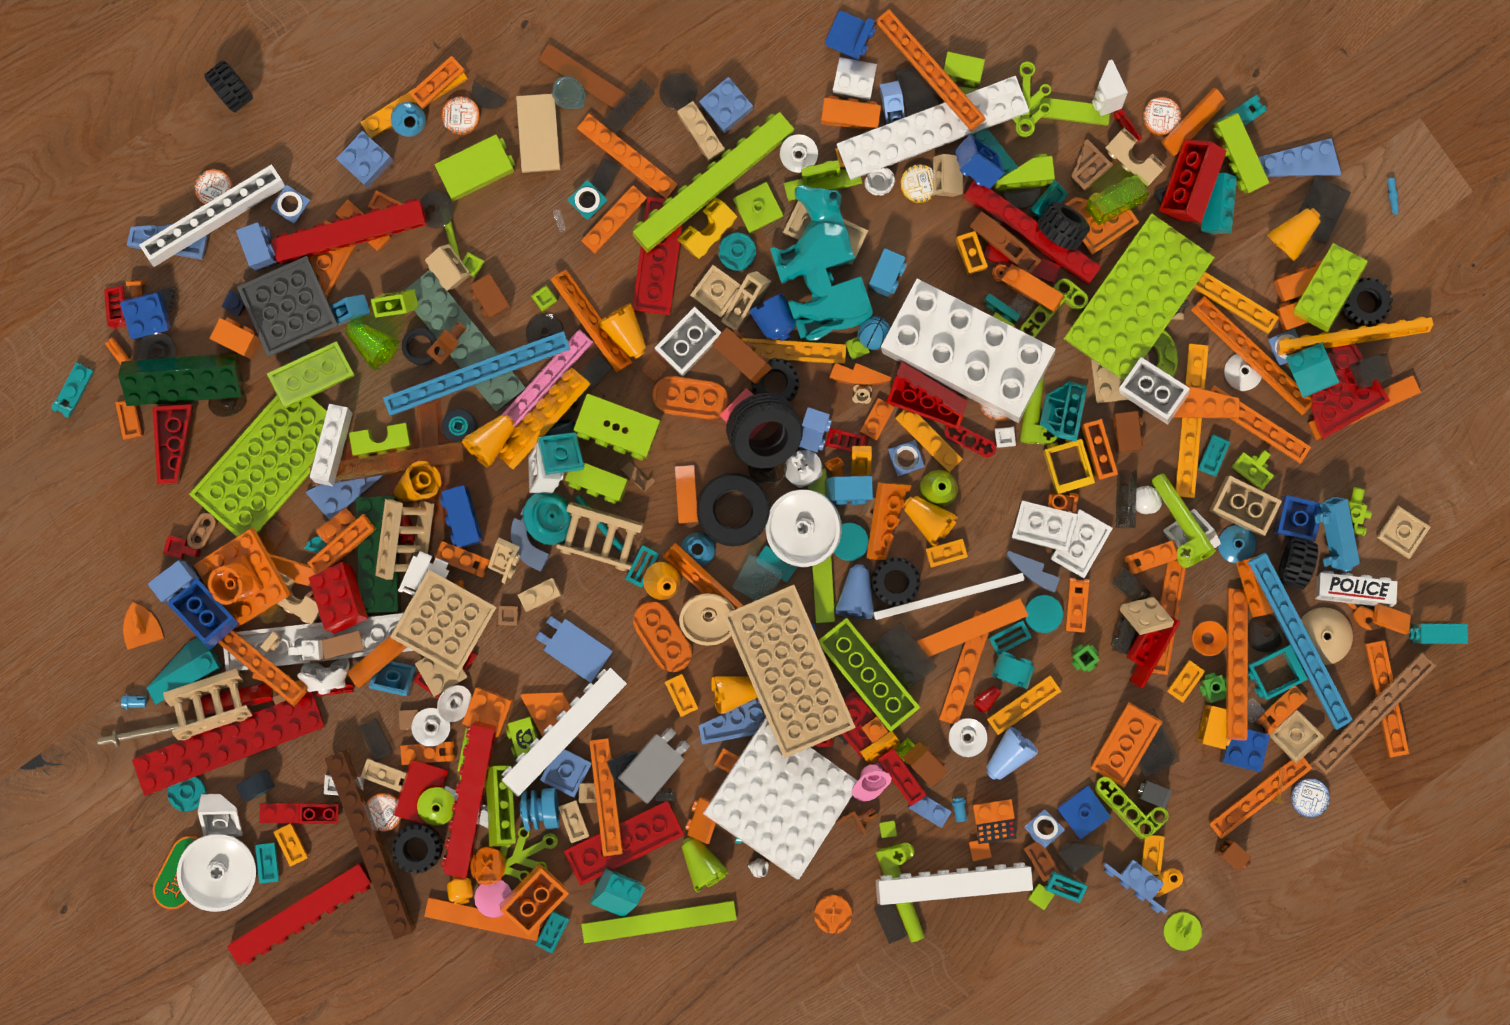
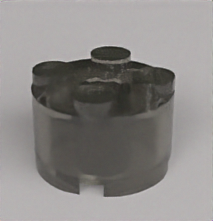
M1387 352L1355 362V364H1349L1355 385L1359 386L1360 389L1374 385V380H1378V383L1392 379V374H1394Z

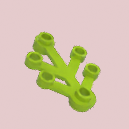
M1024 62L1019 68V73L1023 77L1022 93L1029 113L1022 115V118L1018 116L1012 119L1016 123V132L1022 137L1032 135L1035 130L1034 124L1042 116L1048 115L1051 110L1049 104L1043 103L1040 105L1039 110L1029 118L1030 109L1043 97L1051 93V87L1048 84H1043L1039 91L1030 99V80L1035 72V66L1031 62ZM1028 68L1030 70V73L1025 74L1023 72V69ZM1042 88H1048L1049 92L1043 93ZM1046 106L1048 112H1042L1041 107ZM1022 125H1027L1028 130H1022Z
M521 827L518 831L519 838L513 856L506 859L508 848L511 845L501 846L500 851L504 855L506 863L503 876L507 874L518 878L522 882L521 873L528 875L529 872L509 867L515 863L533 869L541 863L547 869V864L544 861L537 862L527 857L544 848L553 849L556 847L558 837L554 833H547L541 842L523 850L530 831H527V836H522L521 830L525 828ZM547 838L553 839L552 845L547 844Z

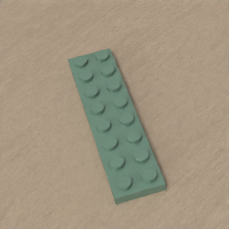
M429 270L405 289H415L419 308L414 311L437 339L444 330L449 332L457 322L462 323L466 327V331L458 338L459 344L450 354L461 369L499 355L451 294L440 285L439 279L433 272ZM513 371L475 385L495 412H498L525 389V386Z

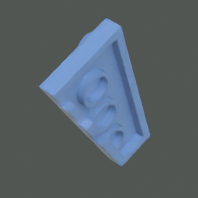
M1332 138L1258 157L1267 177L1341 176Z
M173 224L131 227L127 246L141 249L139 246L141 243ZM209 234L175 255L203 260Z
M375 456L336 476L334 486L320 484L308 490L306 494L330 520L343 509L349 507L356 500V497L364 494L387 474L389 470Z
M757 698L700 724L699 731L702 745L754 735L766 717L759 699Z

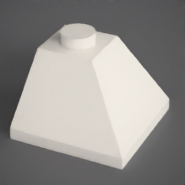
M201 794L198 816L203 835L220 833L233 837L243 836L237 808L221 794Z

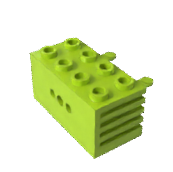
M587 394L574 431L579 438L587 441L590 438L595 439V443L606 448L608 445L614 446V451L625 454L626 451L630 452L633 458L643 461L644 458H649L648 452L652 450L651 444L654 445V437H657L656 431L660 429L662 423L655 418ZM605 421L610 422L609 427L604 426ZM616 423L620 425L618 431H614L612 428ZM624 427H627L629 430L626 434L622 432Z

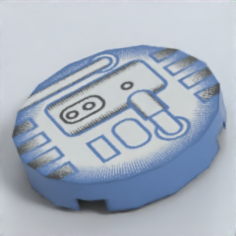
M1306 778L1294 785L1290 801L1297 813L1305 817H1315L1321 815L1327 809L1330 795L1327 787L1322 782Z

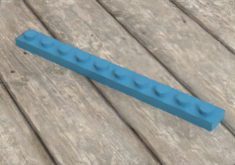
M562 331L383 397L389 415L392 416L571 349L566 335Z
M1262 553L1248 561L1259 586L1332 726L1337 730L1353 721L1267 554Z

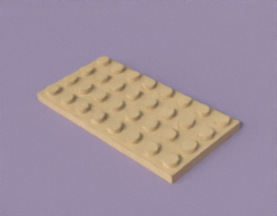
M795 585L723 615L784 758L856 728Z

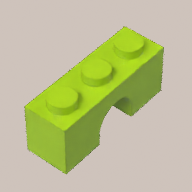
M402 423L387 426L388 436L381 443L373 441L370 430L349 433L353 456H358L359 459L370 458V454L377 453V456L388 455L391 450H396V453L408 451L407 448L412 447L409 425Z

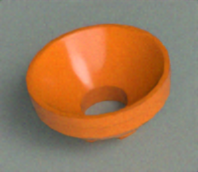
M1205 621L1195 627L1192 633V644L1200 654L1214 656L1225 648L1227 634L1219 623ZM1204 633L1212 634L1213 640L1210 644H1205L1202 641Z

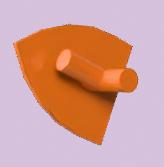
M132 602L126 612L123 624V635L127 650L164 639L162 629L155 616L145 607Z

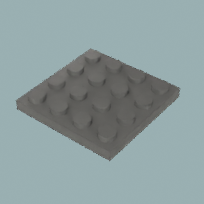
M308 256L237 287L267 357L276 355L339 326Z

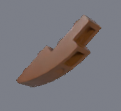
M982 211L969 225L970 228L1020 269L1031 274L1041 262L1029 248Z

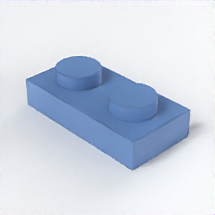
M927 796L908 807L941 828L952 812Z

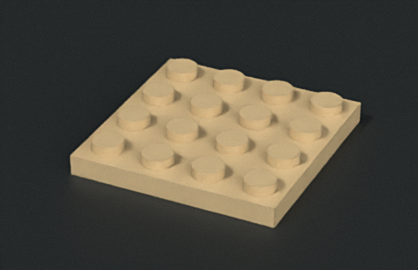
M428 569L390 638L458 675L497 607Z

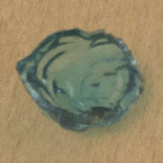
M560 77L553 84L552 97L555 99L556 104L564 109H582L585 103L584 86L574 77Z

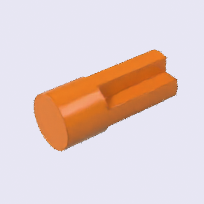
M111 338L105 343L120 365L121 362L130 360L115 338Z

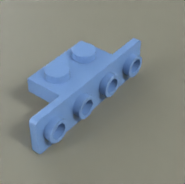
M1132 859L1120 874L1107 863H1102L1106 867L1103 870L1112 878L1114 875L1120 878L1119 883L1126 889L1133 888L1136 891L1134 895L1142 901L1147 899L1151 903L1149 907L1158 914L1160 911L1163 913L1167 912L1166 909L1153 900L1164 883Z

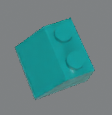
M1322 342L1286 357L1303 398L1339 383Z
M605 868L589 903L624 917L638 905L646 887L635 879Z

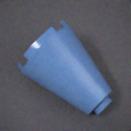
M854 565V567L850 568L836 606V614L847 618L848 615L854 616V619L872 618L874 614L869 570L865 569L866 566Z

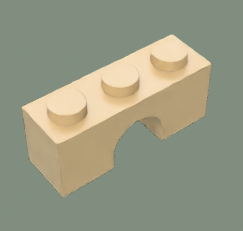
M694 101L677 111L678 117L687 131L692 134L699 149L709 163L725 153L723 145Z
M1123 128L1107 145V152L1113 159H1118L1126 171L1136 175L1135 178L1140 184H1145L1148 187L1166 166L1153 154L1144 161L1135 159L1132 154V148L1138 140Z
M279 572L291 596L279 602L278 605L282 606L286 612L300 617L303 622L313 624L320 617L313 591L305 595L303 600L297 599L292 593V586L295 581Z

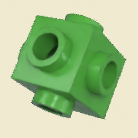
M1080 644L1072 650L1071 658L1073 660L1071 663L1077 671L1080 669L1083 672L1086 670L1090 672L1098 666L1096 663L1100 661L1097 657L1099 653L1093 646L1087 644L1083 646ZM1082 654H1085L1087 656V659L1084 662L1080 659V656Z
M1215 672L1204 675L1205 679L1200 680L1201 685H1199L1201 695L1205 696L1206 701L1212 703L1225 699L1226 678H1223L1222 675H1216Z

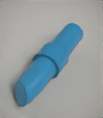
M1389 178L1387 182L1392 213L1398 215L1399 197L1396 190L1395 178Z

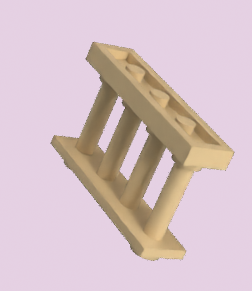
M385 499L376 576L389 580L393 579L394 572L407 571L409 564H395L396 553H413V556L416 557L419 551L428 554L434 514L433 503L420 500L419 507H402L403 503ZM401 515H418L417 526H400ZM399 534H416L414 545H397Z
M570 502L566 512H570L572 517L564 543H558L556 548L560 549L561 553L567 555L574 553L615 565V568L621 571L630 570L633 563L627 562L633 538L634 535H637V532H642L644 523ZM583 516L589 518L590 524L584 546L580 548L573 546L572 542L579 518ZM604 522L607 523L609 528L600 554L590 551L597 524ZM621 527L626 529L627 535L620 559L610 557L609 552L615 531Z
M236 668L163 693L165 701L170 707L174 706L179 728L173 729L172 734L178 741L187 740L193 735L235 721H243L247 717L252 716L249 708L246 705L242 706L237 686L243 683L244 680L240 671ZM229 687L235 709L224 712L219 691ZM211 694L216 715L205 719L200 698ZM193 700L197 722L187 725L182 704L183 702Z

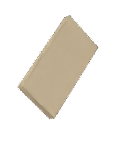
M555 94L516 96L522 173L560 170Z

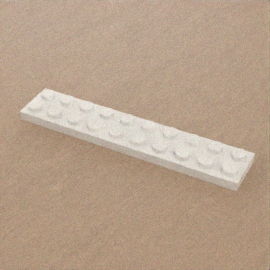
M1016 76L966 94L969 100L986 118L972 132L946 103H942L837 143L836 145L849 179H856L969 136V134H974L1029 113Z
M403 613L368 617L367 620L336 634L324 630L322 622L236 633L275 666L310 662V660H303L302 655H288V647L302 646L301 641L325 640L362 631L365 650L327 660L367 656L391 636ZM272 632L279 633L282 636L279 640L281 644L275 651L266 652L261 648ZM407 647V648H406L405 650H403L402 652L414 651V650H412V649H410L409 647ZM224 649L226 672L236 668L238 670L248 669Z

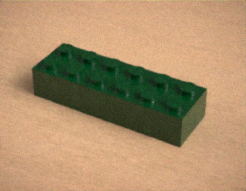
M237 352L123 361L118 373L126 406L242 397L244 386Z
M396 496L356 497V517L359 518L362 514H365L376 528L372 534L357 546L358 586L366 613L401 612V592L398 591L400 587V572H394L393 579L389 580L375 575L385 499L398 501ZM396 553L395 564H400V553Z

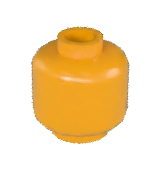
M453 876L452 880L447 883L449 900L454 902L455 905L468 903L469 899L473 897L471 880Z

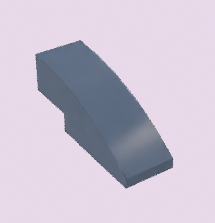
M1006 551L1005 555L1027 579L1054 593L1056 591L1060 578L1043 572L1045 564L1011 551Z

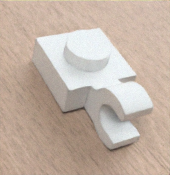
M322 640L301 641L302 646L288 647V655H302L303 660L323 659Z

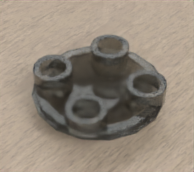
M686 73L671 74L660 83V99L668 108L680 110L692 101H695L697 95L696 84Z

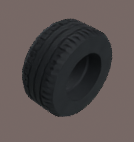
M772 393L755 394L742 400L732 410L726 424L727 437L737 458L754 468H771L787 461L799 448L803 437L802 423L792 404L786 398ZM768 421L780 423L776 432L766 439L753 440L749 438L753 429L761 423Z
M726 473L715 477L702 489L698 498L697 517L701 528L708 537L722 545L741 546L752 542L763 532L769 519L770 505L765 490L757 481L744 474ZM728 492H739L745 495L751 504L752 510L749 520L737 528L724 526L719 522L715 514V506L718 499Z

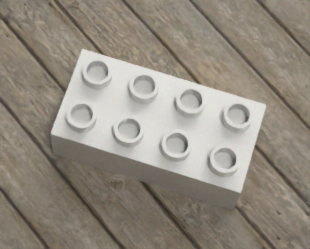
M916 279L881 346L882 353L900 363L901 361L929 378L1017 423L1020 422L1056 350L1052 346L919 279Z

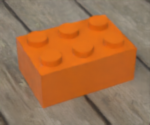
M539 863L499 904L500 911L529 936L568 896L569 892L566 886Z

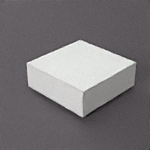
M1014 427L994 429L996 448L1016 446Z

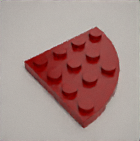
M1355 344L1334 347L1329 352L1328 357L1339 383L1311 395L1313 419L1322 440L1390 401Z

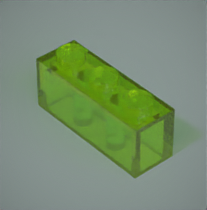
M1137 174L1132 177H1125L1120 183L1108 186L1099 194L1097 192L1092 194L1088 198L1086 209L1099 226L1144 203L1149 191Z

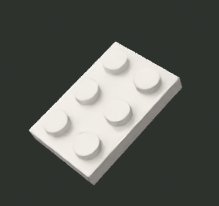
M1022 501L1012 538L1069 552L1078 514Z
M1078 509L1076 513L1078 514V519L1069 552L1056 549L1050 560L1085 578L1113 528Z

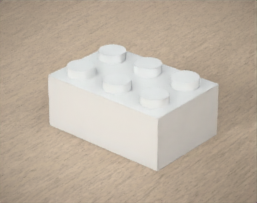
M694 307L655 347V351L683 377L713 346L712 343L719 337L721 332Z
M1140 357L1120 386L1119 394L1168 425L1190 394V388Z

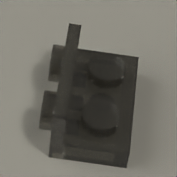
M1122 615L1117 620L1116 628L1119 629L1117 636L1114 635L1112 638L1111 646H1113L1112 651L1127 655L1139 633L1127 618Z

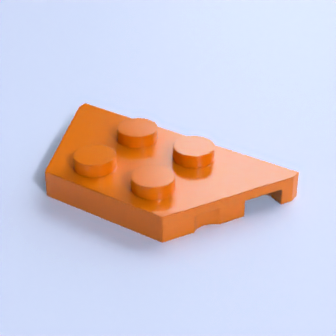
M563 692L520 695L542 737L545 736L542 732L550 724L554 726L558 722L556 718L563 711L567 713L571 709Z

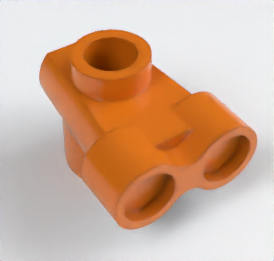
M1069 493V495L1049 494L1047 507L1076 514L1079 495L1076 493ZM1055 499H1058L1060 501V504L1058 506H1055L1054 504Z

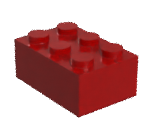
M341 562L308 577L324 630L336 634L368 619L351 566Z

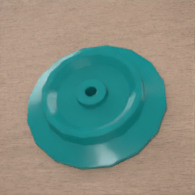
M554 492L552 494H533L527 500L523 510V520L529 534L535 540L547 545H556L565 541L572 517L570 512H566L569 503L562 496Z

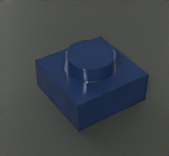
M230 290L221 307L240 316L245 304L241 295Z

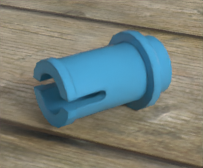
M126 694V696L121 698V706L126 710L129 708H146V696H129Z
M964 797L953 798L951 805L954 806L955 821H967L966 800H964Z

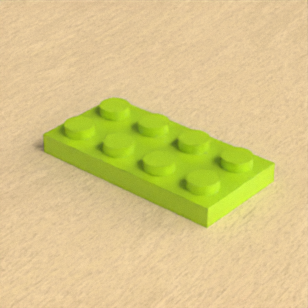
M336 341L267 373V377L283 408L286 409L354 377V373Z

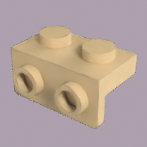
M498 538L488 568L503 574L501 582L505 584L507 579H512L516 568L513 566H516L520 559V555H517L520 547Z

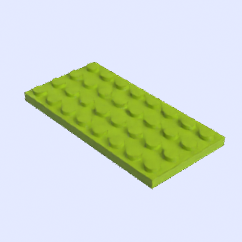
M1151 214L1068 331L1064 340L1124 381L1140 357L1144 359L1215 257Z
M276 395L189 495L236 537L251 528H254L258 534L311 474L327 410L312 397L284 409Z

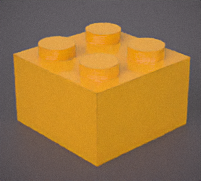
M1205 704L1196 742L1226 749V746H1229L1231 739H1226V709Z

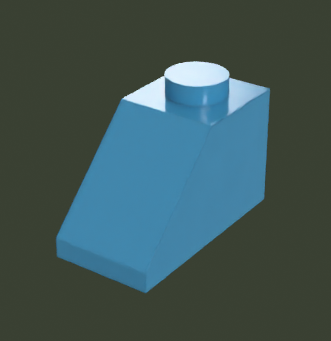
M365 295L346 297L330 306L338 325L359 319L370 313Z

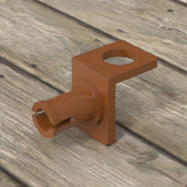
M457 322L449 332L444 330L435 343L427 350V354L436 362L442 364L459 344L458 338L466 331V327L462 323ZM442 347L445 354L439 357L434 353V349Z
M873 807L860 815H857L855 811H850L837 819L834 825H838L851 817L860 834L866 835L867 832L864 829V825L877 819L878 814L874 813L876 811Z

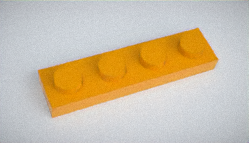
M903 410L895 418L947 472H950L962 460L920 415Z
M1049 675L991 715L987 720L997 735H999L1056 696L1061 690Z

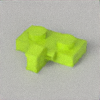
M1265 450L1258 457L1253 455L1252 458L1242 452L1231 466L1232 469L1261 491L1274 477L1273 474L1266 470L1268 465L1265 462L1270 457V454Z

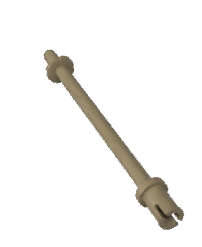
M197 718L186 720L187 725L197 722ZM176 722L118 734L117 730H113L111 736L98 738L96 743L98 745L114 743L115 747H119L120 741L169 732L179 728V725Z

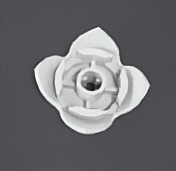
M348 658L339 659L326 668L319 663H304L301 673L297 677L304 682L308 692L318 691L319 694H327L330 692V689H339L346 686L345 678L350 664Z

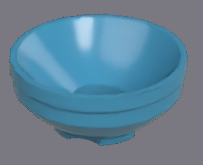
M402 102L391 113L392 127L402 136H415L425 126V113L414 102ZM408 116L415 118V123L411 127L404 125V119Z
M701 532L691 533L682 541L681 548L701 567L707 565L713 559L715 545L707 534ZM698 543L703 546L702 554H693L692 546Z

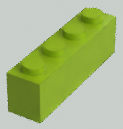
M1239 113L1229 115L1213 123L1214 135L1217 139H1220L1221 147L1227 151L1225 157L1227 156L1230 161L1228 165L1231 172L1237 176L1239 190L1243 191V193H1250L1268 184V178Z
M492 766L489 769L486 785L489 847L509 846L516 843L513 791L501 781L504 778L502 774L509 766Z

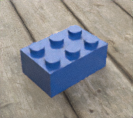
M462 485L441 491L440 501L442 507H445L448 515H445L447 525L453 531L450 534L453 545H457L458 548H465L484 542L469 488Z
M197 578L190 583V587L184 588L167 603L209 649H212L239 624L224 606L213 598L210 591Z

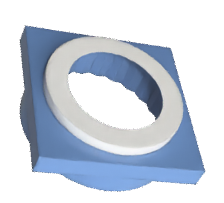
M286 185L271 209L295 224L304 213L310 200ZM292 195L297 198L298 208L294 212L283 210L281 202L284 197Z
M1295 328L1268 339L1272 353L1279 366L1287 363L1286 357L1291 355L1278 356L1276 350L1278 342L1284 338H1299Z
M915 440L888 449L897 477L925 467ZM903 450H909L914 454V463L909 467H903L898 463V454Z
M1045 809L1024 827L1031 837L1044 848L1054 842L1065 831ZM1040 820H1047L1054 826L1053 833L1050 835L1041 834L1037 829L1038 822Z

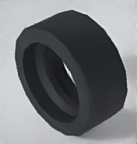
M424 328L410 330L402 340L401 349L403 355L408 361L416 365L431 363L434 359L430 355L423 358L413 356L410 352L409 344L416 336L427 337L431 345L435 343L437 338L432 332ZM436 347L434 353L438 355L439 347Z

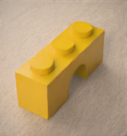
M716 197L703 210L708 217L707 227L702 231H698L689 226L677 239L698 259L708 252L711 245L720 239L721 234L737 218L735 213Z

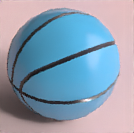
M871 316V318L859 325V341L868 349H881L890 330V325L882 317Z

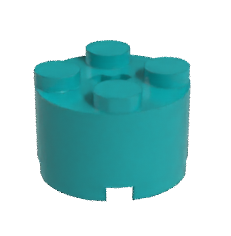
M1002 651V654L998 655L991 676L1028 689L1035 670L1034 663L1024 658H1020V661H1018L1016 656Z

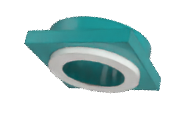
M587 180L567 201L588 221L608 200ZM590 191L595 195L596 202L591 208H584L580 205L579 196L582 192Z

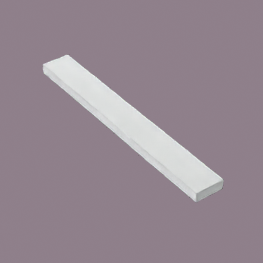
M1023 573L880 610L874 612V619H882L1024 581Z

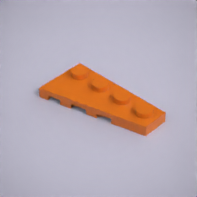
M878 482L866 558L886 560L894 538L892 535L893 530L899 524L900 519H898L901 508H904L907 491L910 492L912 485Z

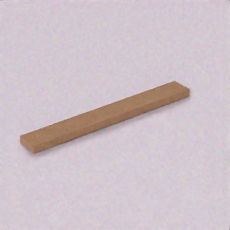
M1421 652L1312 762L1328 775L1437 665Z

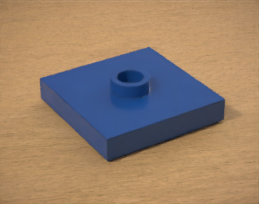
M1088 785L1057 808L1080 840L1111 818Z

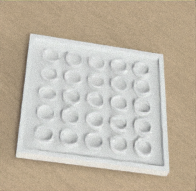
M765 717L703 814L799 880L852 797V788L857 780L811 747L784 758L767 717Z

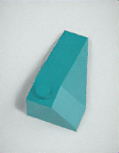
M196 638L184 646L152 681L147 690L155 705L165 700L164 692L200 681L223 668V665L214 649H209L199 638Z

